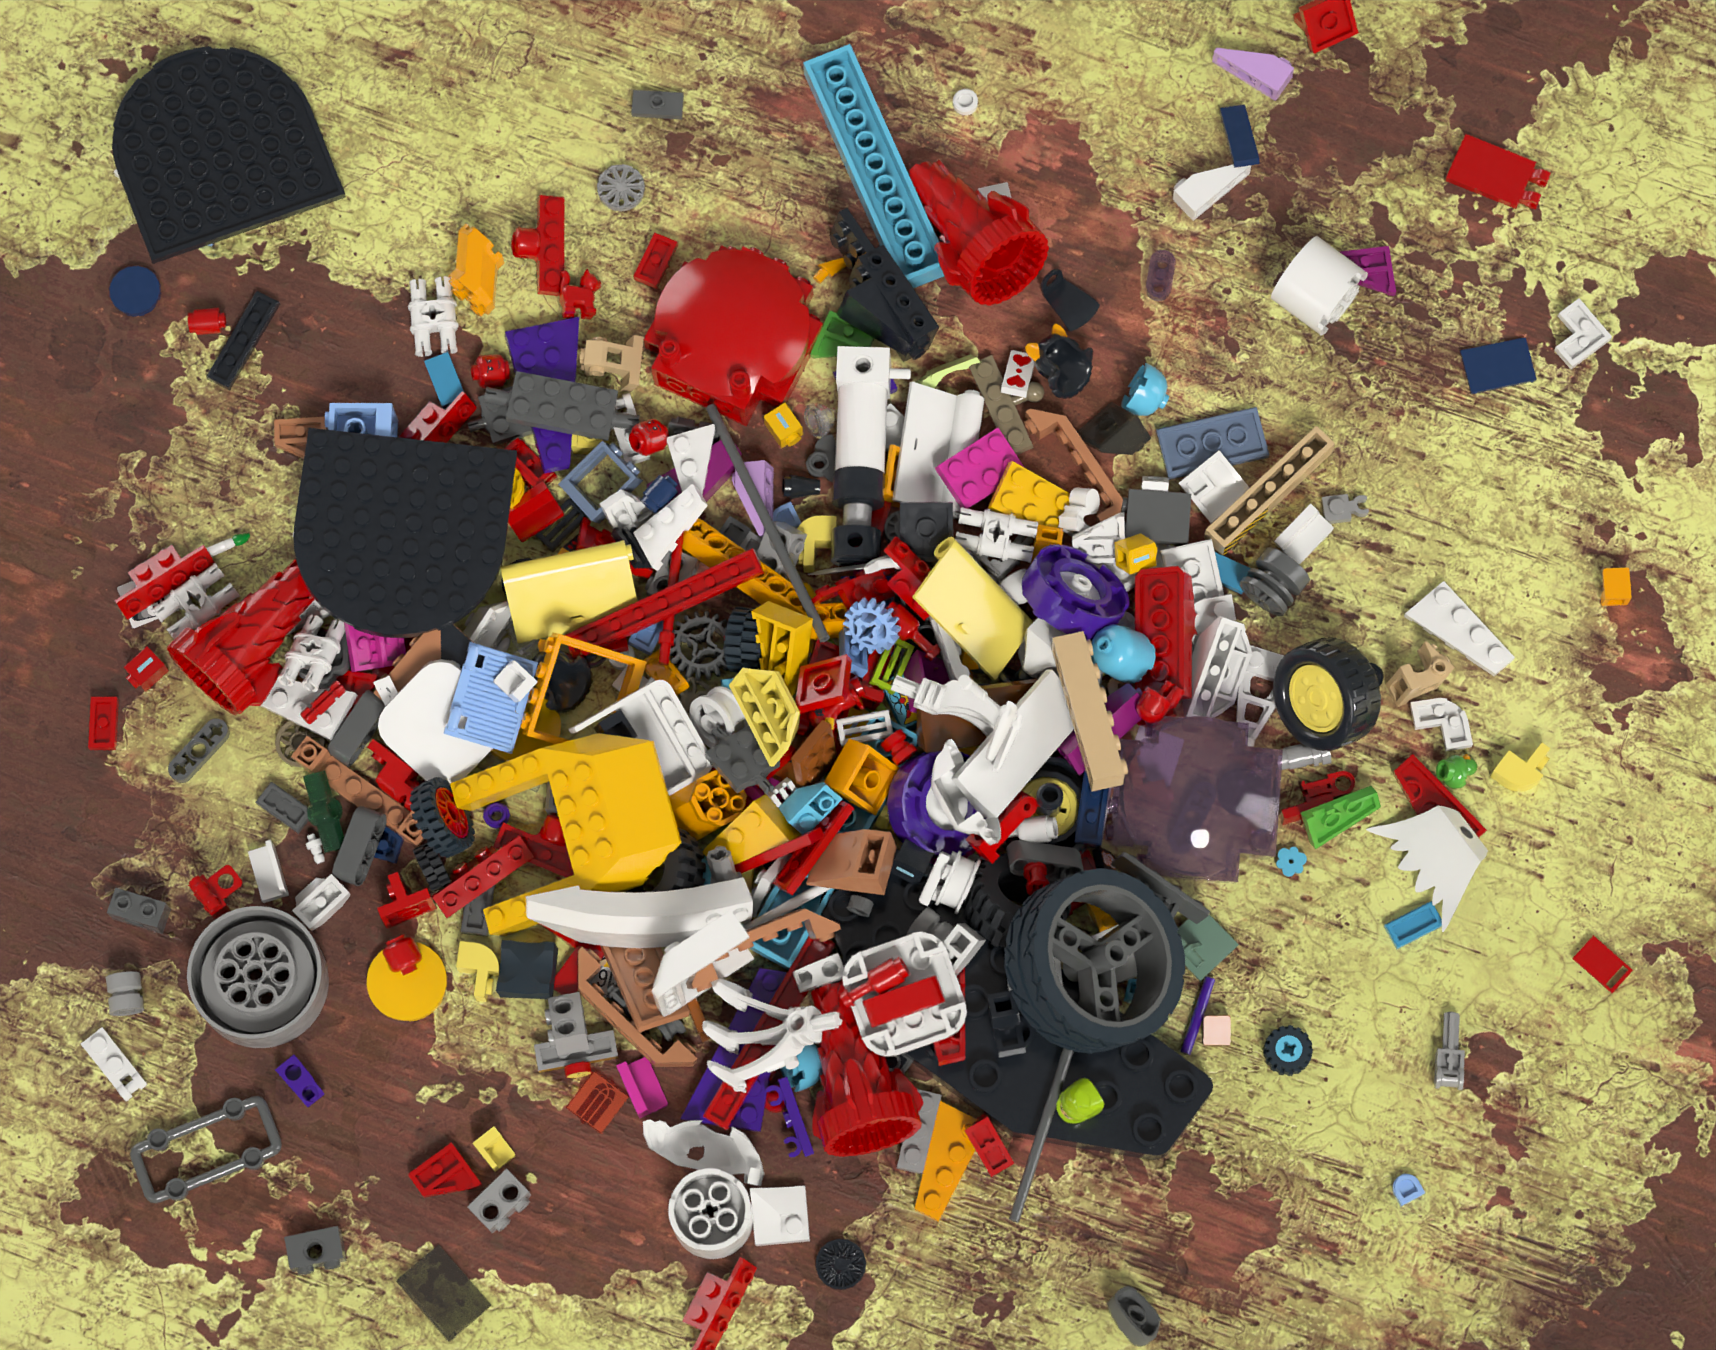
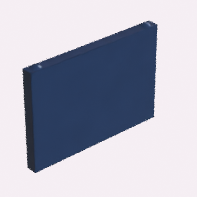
M1526 337L1460 350L1471 394L1533 383L1537 380Z

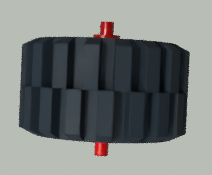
M735 607L729 617L724 636V653L730 672L739 673L742 668L761 670L759 661L762 657L760 643H756L755 637L758 634L756 619L752 618L751 612L756 608Z

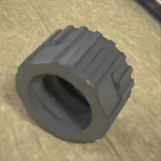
M852 895L847 909L854 914L868 917L872 910L873 902L865 897Z

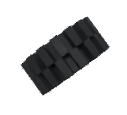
M425 843L413 849V853L432 893L451 883L438 853L433 851V847L430 848Z

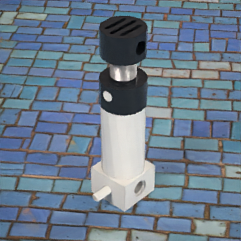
M838 346L836 372L838 412L832 504L844 510V524L832 530L831 562L840 567L866 564L873 559L881 557L882 532L875 527H871V512L879 510L884 506L887 399H890L891 379L911 378L910 369L891 368L890 348Z

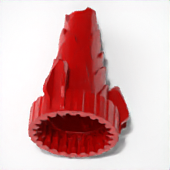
M939 159L933 164L929 161L921 164L916 163L909 170L911 181L921 199L929 220L942 234L940 239L943 242H937L934 249L938 255V261L945 279L950 286H961L976 303L989 306L1011 299L1035 279L1047 259L1049 246L1048 239L1029 219V208L1026 205L995 191L989 192L986 199L978 189L974 192L959 177L956 178Z
M296 558L282 572L279 571L271 576L255 593L250 592L239 603L232 605L219 617L207 621L196 630L185 628L167 646L169 655L184 674L205 695L230 714L236 716L241 714L248 706H261L266 701L278 679L279 672L283 669L279 663L268 664V662L284 642L285 636L302 620L299 616L314 601L313 596L302 580Z
M843 979L839 983L827 984L811 992L813 1005L822 1014L838 1012L839 1018L842 1019V1025H839V1028L822 1031L818 1055L824 1074L820 1075L824 1091H817L812 1118L813 1135L822 1140L824 1151L829 1155L839 1157L858 1156L881 1151L909 1139L922 1126L919 1111L924 1104L920 1093L899 1068L889 1072L885 1056L874 1053L864 1043L852 1007L847 1008L840 998V994L845 990Z

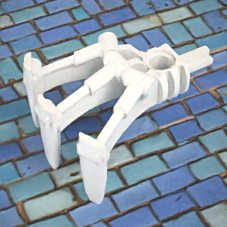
M896 675L891 687L892 691L915 699L914 707L932 715L950 714L966 719L977 726L986 737L993 731L985 758L992 761L996 756L993 771L998 772L1002 767L1020 731L1023 716L1020 714L1017 717V706L1014 703L1008 701L1006 705L1000 707L968 675H961L958 681L952 680L944 685L923 678L922 683L918 684Z
M717 979L712 984L714 992L737 1010L745 1012L749 1005L766 1012L771 1017L782 1020L783 1024L767 1030L738 1033L717 1023L703 1021L702 1028L704 1032L730 1053L738 1055L739 1044L761 1043L762 1045H776L764 1056L731 1070L713 1061H707V1065L713 1074L732 1086L734 1091L746 1093L745 1088L747 1085L745 1080L766 1071L768 1073L784 1066L787 1069L796 1068L799 1065L797 1055L802 1052L803 1047L821 1042L822 1031L839 1028V1025H842V1019L839 1018L838 1012L822 1014L814 1006L789 1007V1010L778 1008L752 999L753 994L749 990L724 979Z

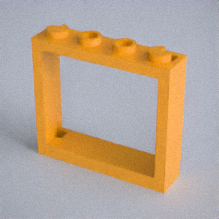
M552 632L551 637L547 638L544 645V652H546L544 661L539 663L536 670L538 682L535 688L533 687L530 690L528 696L530 706L528 712L524 713L520 724V728H522L521 734L553 744L570 741L534 729L561 644L628 665L617 701L639 689L647 662Z

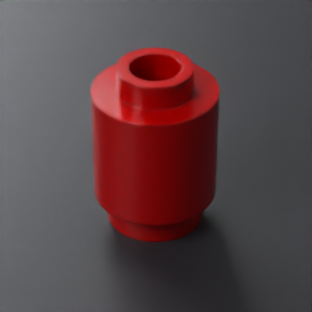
M219 308L196 309L194 312L188 313L189 332L196 333V335L222 333V328H226L225 312H220Z

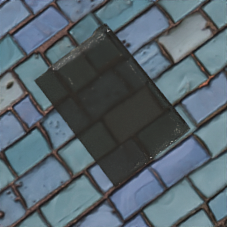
M440 1245L436 1246L396 1281L449 1343L492 1306Z

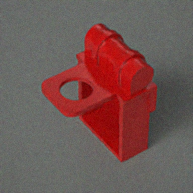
M225 865L208 879L204 874L195 876L189 881L188 886L193 891L196 899L200 900L206 912L210 913L213 919L231 911L224 902V899L240 888L243 883L235 870L230 865ZM223 874H229L233 877V885L228 889H223L218 884V880Z

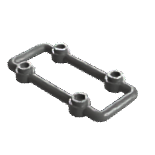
M253 1096L242 1101L238 1098H230L224 1103L223 1108L168 1131L163 1129L152 1130L146 1140L132 1147L130 1158L143 1194L149 1202L160 1203L167 1199L182 1201L187 1197L189 1190L243 1168L258 1170L263 1166L266 1159L279 1153L282 1142L265 1099L260 1096ZM253 1107L258 1108L271 1146L262 1150L250 1147L243 1152L240 1159L186 1181L179 1178L171 1179L164 1190L154 1192L141 1156L142 1152L150 1149L159 1152L164 1151L170 1145V1141L226 1118L233 1121L240 1120L244 1117L246 1110Z

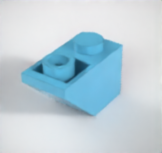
M822 782L797 788L778 808L787 822L804 834L812 831L843 798L826 783Z

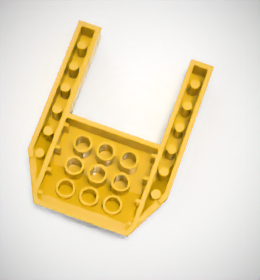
M597 733L537 749L450 783L456 807L473 811L543 783L550 782L572 864L573 876L483 909L490 935L507 936L539 924L527 918L526 896L579 886L580 890L601 892H625L642 886L648 879L647 876L657 866L659 867L666 860L667 855L682 843L654 741Z

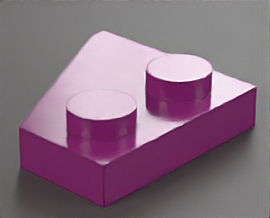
M1389 246L1340 251L1341 254L1368 273L1364 282L1360 279L1357 285L1390 296L1396 295Z

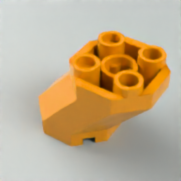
M465 224L458 231L456 269L449 275V283L453 287L451 290L453 294L461 301L466 299L471 304L470 308L481 317L483 314L488 315L495 308L497 272L504 264V259L499 251L496 254L493 253L492 247L494 245L475 227L470 228L468 224Z
M714 770L669 796L677 827L690 833V836L695 837L698 841L733 822L742 813L747 795L744 790L736 793L718 771Z

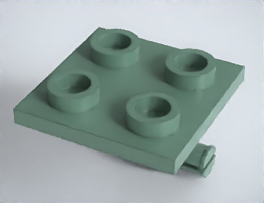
M1210 915L1198 924L1187 919L1178 928L1179 931H1177L1182 939L1185 967L1199 981L1204 979L1239 946Z

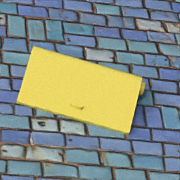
M954 537L946 538L934 551V556L938 559V562L912 597L992 680H996L1023 642L1027 628L1033 623V620Z
M623 540L501 566L517 643L551 637L552 632L558 634L570 633L637 602L629 564L630 560H634L631 544L625 545Z

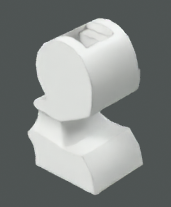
M1076 487L1071 491L1069 496L1070 505L1064 506L1065 510L1059 516L1058 528L1063 529L1071 537L1090 528V526L1085 524L1083 518L1086 515L1096 514L1099 509L1100 496L1096 489Z

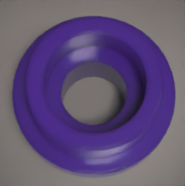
M491 803L484 810V821L489 827L499 829L503 823L507 824L509 822V809L503 803ZM495 812H500L502 814L499 820H494L492 818V815Z

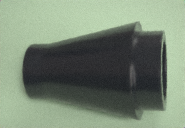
M794 474L783 476L782 495L783 497H789V499L820 495V480Z

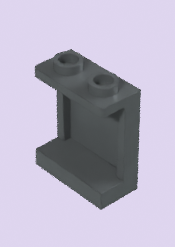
M1129 489L1128 498L1123 497L1122 512L1127 513L1125 538L1141 533L1154 541L1155 544L1175 545L1176 547L1187 545L1191 494Z

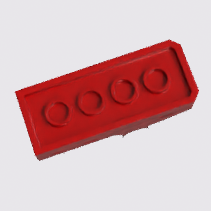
M1179 566L1141 569L1135 576V631L1144 634L1149 639L1150 643L1155 647L1156 655L1152 670L1148 669L1145 675L1141 677L1142 680L1135 683V690L1140 688L1144 692L1146 687L1158 691L1167 679L1174 683L1175 686L1185 690L1181 698L1183 700L1192 699V638L1194 634L1198 635L1195 628V618L1199 614L1195 613L1191 575Z

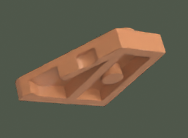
M325 417L274 420L276 448L304 459L308 429L327 430V427H325Z

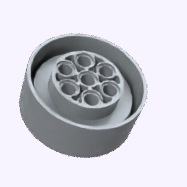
M250 906L235 909L220 916L201 933L189 957L187 983L196 1009L222 1037L245 1047L269 1048L282 1045L297 1038L313 1024L325 1004L329 987V974L323 952L301 922L278 909ZM248 945L252 947L251 953L248 956H239V951L243 946ZM269 948H278V954L274 958H266V952ZM227 968H236V973L232 978L226 979L223 977L224 971ZM261 969L263 971L261 978L255 981L251 980L250 974L252 971ZM281 971H289V978L286 981H277V975ZM238 992H247V997L243 1002L237 1003L234 1001V997ZM265 993H273L274 995L272 1002L269 1004L261 1003V998Z

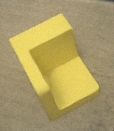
M494 1126L473 1142L475 1148L494 1172L515 1157L513 1150Z

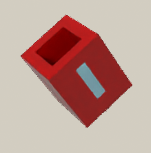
M148 646L124 666V669L129 674L125 677L135 689L140 686L145 692L169 672L165 664Z

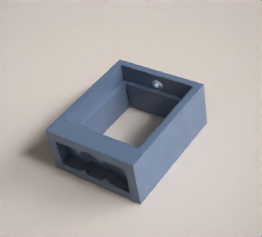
M601 441L558 484L589 519L598 524L606 518L602 508H598L577 485L598 463L609 455L630 478L619 490L622 489L631 493L643 482L638 476L640 470L631 461L625 462L621 457L623 454L622 450L613 442L608 444Z

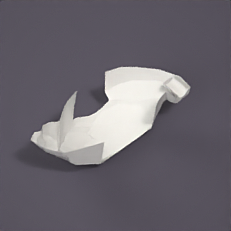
M948 739L933 765L931 781L933 793L956 831L966 834H978L989 845H993L1001 839V827L998 817L986 818L984 820L978 811L965 820L960 813L958 799L965 796L951 778L965 762L954 741Z
M652 1120L643 1121V1134L648 1147L672 1163L698 1170L714 1168L731 1175L744 1174V1183L761 1186L764 1170L760 1156L750 1140L741 1131L732 1127L730 1136L715 1133L706 1126L699 1125L702 1120L687 1121L673 1127H669L660 1120L657 1122ZM705 1147L704 1157L697 1161L687 1157L689 1149Z

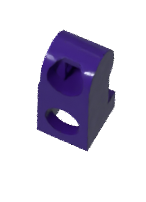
M295 1055L275 1069L308 1108L325 1095Z

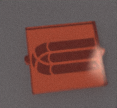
M594 1070L565 1108L581 1119L580 1122L582 1124L586 1123L602 1134L628 1100L629 1095L616 1087L613 1080L608 1081Z

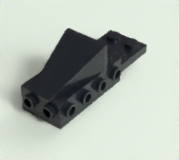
M848 208L840 211L829 236L834 248L839 249L844 257L846 266L852 269V272L848 279L851 289L846 291L837 315L847 323L894 349L903 362L911 358L913 360L920 358L929 349L939 329V325L884 244L874 248Z
M900 502V540L906 543L910 550L932 570L938 562V559L934 556L936 547L946 538L953 537V502ZM895 593V602H900L920 622L918 627L919 633L932 645L938 644L929 617L923 620ZM905 640V642L915 646L911 656L916 650L924 652L913 640ZM902 648L899 653L900 662L906 650L904 648ZM940 652L936 657L943 660Z

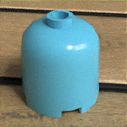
M1109 625L1098 631L1092 639V662L1094 664L1097 663L1099 670L1120 682L1129 684L1140 682L1142 680L1141 677L1145 675L1147 670H1152L1156 658L1155 647L1140 632L1125 626Z

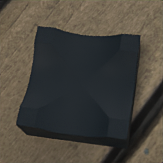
M502 940L500 971L496 986L498 995L501 998L548 999L553 997L558 947L555 942L527 943Z

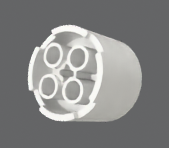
M1316 236L1302 248L1276 284L1271 299L1322 336L1328 331L1326 325L1329 322L1331 324L1335 321L1337 322L1359 292L1360 286L1357 284L1360 279L1364 282L1368 273L1320 237Z
M714 1168L694 1171L681 1180L669 1201V1219L677 1239L686 1250L698 1257L706 1259L727 1257L738 1251L750 1236L753 1227V1211L748 1193L743 1184L727 1172ZM708 1206H712L714 1210L718 1209V1211L714 1212L713 1218H709L708 1214L703 1215V1213L707 1212Z

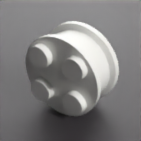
M715 687L707 695L699 696L691 703L689 711L690 720L703 743L710 748L719 743L718 739L711 733L714 727L717 729L719 725L727 735H731L749 725L732 691L726 687Z

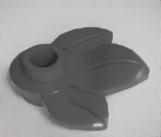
M832 434L824 436L817 441L815 452L808 457L806 467L812 476L825 477L833 483L836 446ZM817 462H822L824 467L817 469L814 465Z

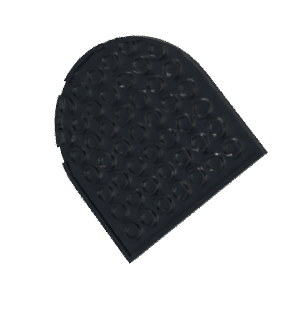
M206 46L171 55L153 65V69L133 83L117 110L113 124L112 151L114 162L152 264L346 198L305 94L299 85L282 71L281 67L253 52L234 47L223 49Z
M309 428L293 535L297 565L308 591L318 604L335 619H340L358 631L380 637L420 636L419 634L442 630L464 618L486 597V593L498 577L503 562L517 451Z

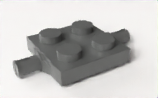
M513 386L501 390L510 391ZM485 395L478 397L482 408V418L467 422L470 433L485 428L490 434L494 446L533 434L531 426L506 422L507 407L484 403Z
M719 725L717 729L714 727L711 733L718 739L719 743L705 752V757L736 793L756 784L766 795L769 794V791L771 793L774 790V786L766 777L770 772L780 767V760L774 767L769 766L749 725L731 735H727Z

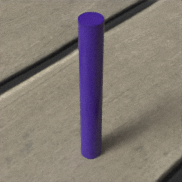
M1205 977L1180 1051L1185 1055H1191L1215 983V979L1211 977Z

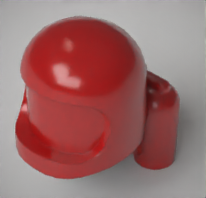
M1167 679L1158 691L1146 687L1136 706L1138 716L1148 723H1159L1163 720L1168 710L1171 711L1177 707L1185 690L1175 686L1174 683Z

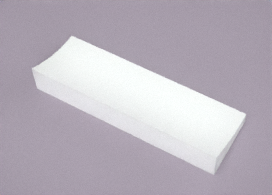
M1046 670L1016 704L1017 717L1018 714L1023 716L1021 728L999 771H993L996 756L992 761L985 758L993 734L992 731L951 778L983 818H997L1074 729L1060 678L1053 670Z

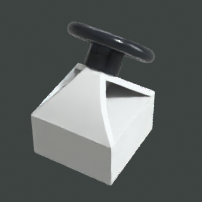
M1037 618L1027 628L1023 642L1018 650L1022 666L1018 671L1004 667L998 676L1001 683L1038 679L1046 670H1053L1059 676L1051 650L1052 638L1066 634L1054 628L1045 620Z

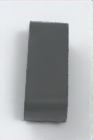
M368 689L361 696L327 747L330 755L347 767H350L357 760L378 729L379 717L385 705L372 690Z
M359 806L355 810L333 866L332 874L336 879L355 886L362 885L367 877L386 827L387 817L385 814L364 806Z
M1016 840L1011 842L1006 849L1010 871L1017 876L1024 877V867L1030 862H1041L1046 865V879L1048 881H1058L1084 871L1080 852L1074 848Z

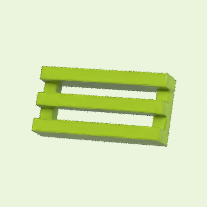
M900 639L894 643L896 647L882 680L878 678L891 648L888 651L885 649L881 653L869 681V684L877 685L879 689H885L891 695L895 693V691L891 690L896 675L902 677L915 647ZM904 648L906 650L890 685L887 681L901 649Z

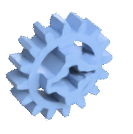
M862 598L860 602L856 601L845 613L847 619L843 622V625L849 627L845 634L853 636L851 643L858 642L860 650L866 647L869 654H872L875 649L881 654L885 649L888 651L900 637L897 633L901 630V627L895 625L899 617H892L891 613L894 609L889 608L887 610L884 608V601L879 605L875 598H872L869 603L866 598Z

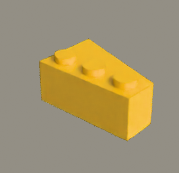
M768 601L751 611L752 618L756 619L758 634L755 635L756 643H760L762 657L759 659L761 670L778 671L791 696L797 693L800 666L807 665L813 618Z
M765 794L753 801L703 850V854L707 857L708 851H712L716 847H726L731 852L733 863L736 865L789 842L801 833L787 822L780 809Z

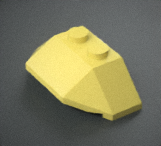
M742 668L729 684V687L769 766L774 767L789 749L798 731L800 711L778 671Z

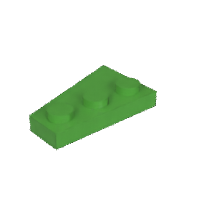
M1369 786L1301 812L1310 844L1315 849L1319 848L1381 808L1376 790Z

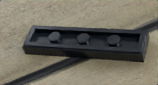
M256 291L206 377L209 381L229 391L231 390L279 308V301Z

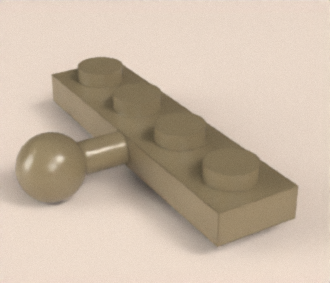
M992 355L979 360L981 363L970 365L969 369L984 398L996 428L1000 429L1015 454L1018 455L1032 449V442L1015 406L1027 400L1030 402L1040 401L1044 396L1043 386L1038 382H1030L1026 398L1015 395L1010 396V394L1001 393L1003 378Z

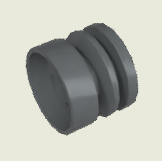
M1268 547L1256 560L1258 569H1249L1247 576L1242 578L1239 585L1242 591L1262 609L1273 615L1283 616L1287 612V606H1291L1294 602L1292 595H1300L1309 583L1310 578L1307 572L1291 557L1278 549Z

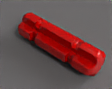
M334 681L329 686L328 691L324 690L310 703V708L306 707L300 713L302 719L306 723L312 724L317 719L318 714L322 715L336 702V697L340 698L346 692L344 686L340 682Z

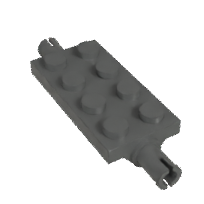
M516 371L513 388L510 391L487 387L484 397V403L486 404L490 403L507 407L506 422L605 441L609 440L611 429L614 430V427L632 430L633 426L638 424L640 420V415L617 412L615 407L618 390Z

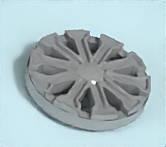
M624 164L613 165L599 177L597 192L601 202L609 209L627 211L636 207L641 202L645 193V184L639 171L632 168V166ZM623 170L620 178L617 171ZM628 172L633 173V175L627 178ZM613 173L615 180L608 175ZM636 179L640 181L639 183H632ZM606 181L611 185H602V183ZM638 189H639V190H640V193H635V192L632 191V190H638ZM603 191H610L606 195H602ZM612 197H615L614 202H608ZM628 197L634 198L635 201L630 202ZM620 199L624 201L623 206L619 205Z

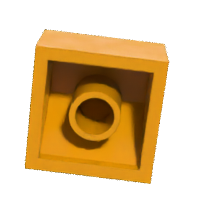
M849 738L824 783L843 799L876 816L889 793L891 782L900 768L869 745Z

